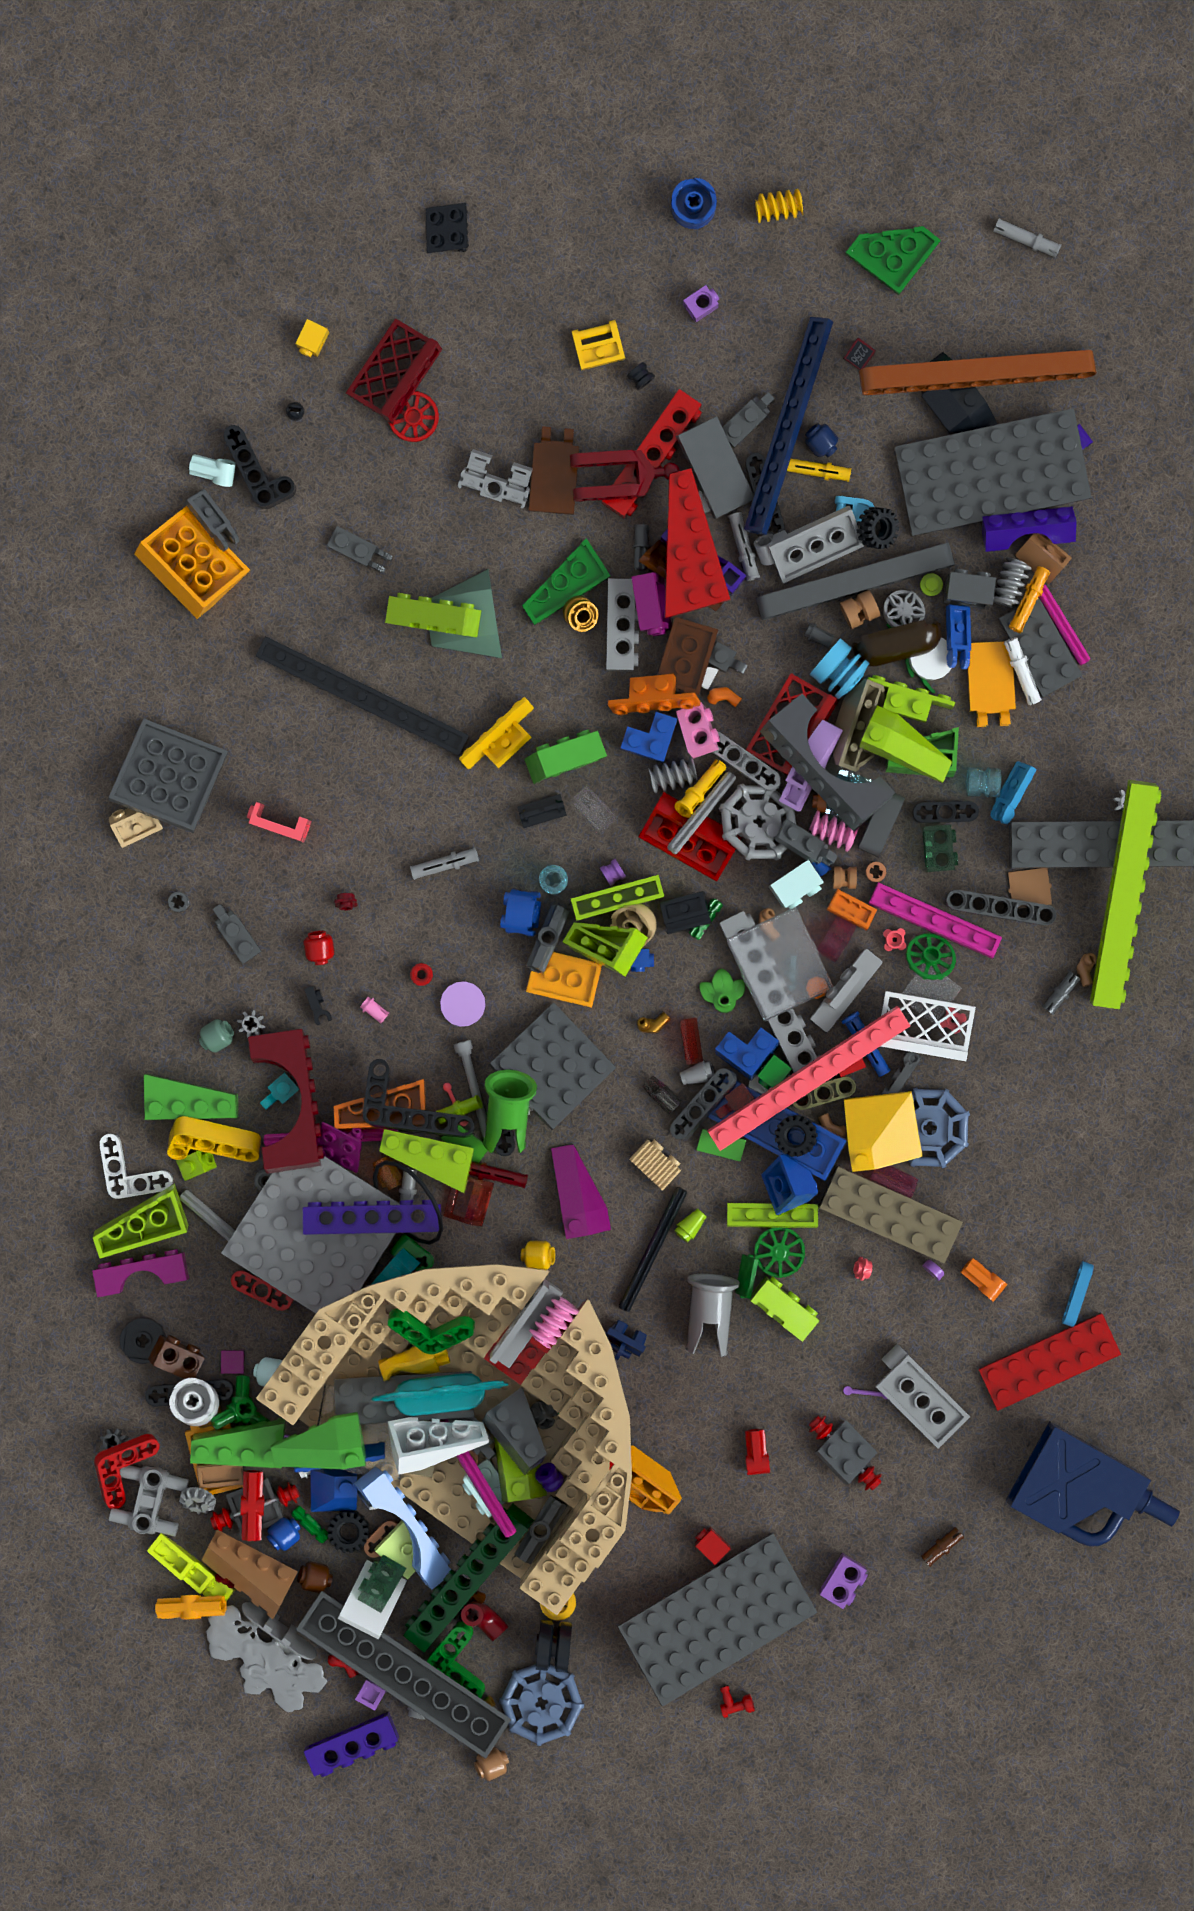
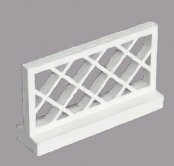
M885 991L881 1016L887 1013V1010L890 1011L888 1007L889 997L899 998L904 1005L900 1010L902 1011L906 1008L913 1018L909 1021V1024L916 1022L922 1032L916 1037H911L904 1030L903 1033L905 1035L898 1034L881 1045V1047L961 1061L967 1060L975 1006ZM903 999L911 1001L906 1004ZM915 1001L922 1002L927 1010L915 1017L908 1006ZM925 1003L934 1004V1005H932L931 1007L928 1008V1006H927ZM938 1005L944 1006L949 1013L939 1021L931 1012ZM948 1007L956 1009L951 1012ZM960 1009L969 1010L968 1020L960 1025L953 1014ZM929 1012L936 1023L924 1030L918 1019ZM951 1016L958 1027L947 1034L940 1023ZM938 1025L945 1036L938 1041L931 1040L927 1032ZM967 1025L966 1032L962 1028ZM959 1029L965 1036L963 1046L954 1044L949 1038ZM923 1035H925V1036L927 1037V1039H923V1038H920V1037L923 1036ZM947 1038L950 1043H945L942 1041H944Z

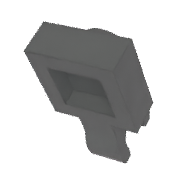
M719 642L715 644L709 664L725 673L730 667L742 675L748 666L734 659L737 654L736 651Z

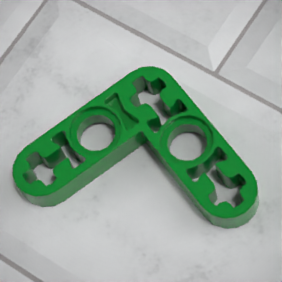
M398 1308L392 1309L389 1312L387 1322L392 1330L426 1354H437L473 1336L475 1321L472 1318L460 1316L431 1330L409 1312H402Z
M461 1621L454 1625L435 1648L427 1663L481 1698L485 1691L484 1683L454 1660L469 1643L473 1635L472 1626H468ZM461 1631L465 1632L459 1640L456 1638ZM445 1644L453 1645L455 1652L447 1651ZM440 1656H442V1662L436 1664L435 1662L440 1658ZM451 1672L459 1673L461 1680L453 1679Z

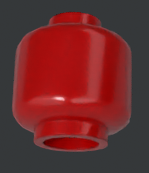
M323 930L308 933V937L303 941L306 959L315 962V965L327 964L328 960L335 954L333 939L331 935L326 934Z

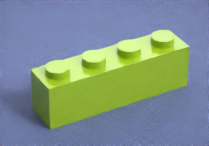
M659 875L571 898L576 921L616 911L626 905H636L664 898V893Z

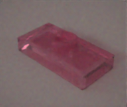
M890 1165L874 1169L870 1179L909 1198L913 1196L918 1182L917 1178Z

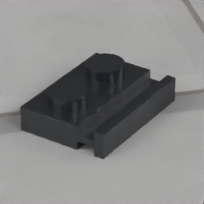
M704 891L660 902L668 935L712 924Z

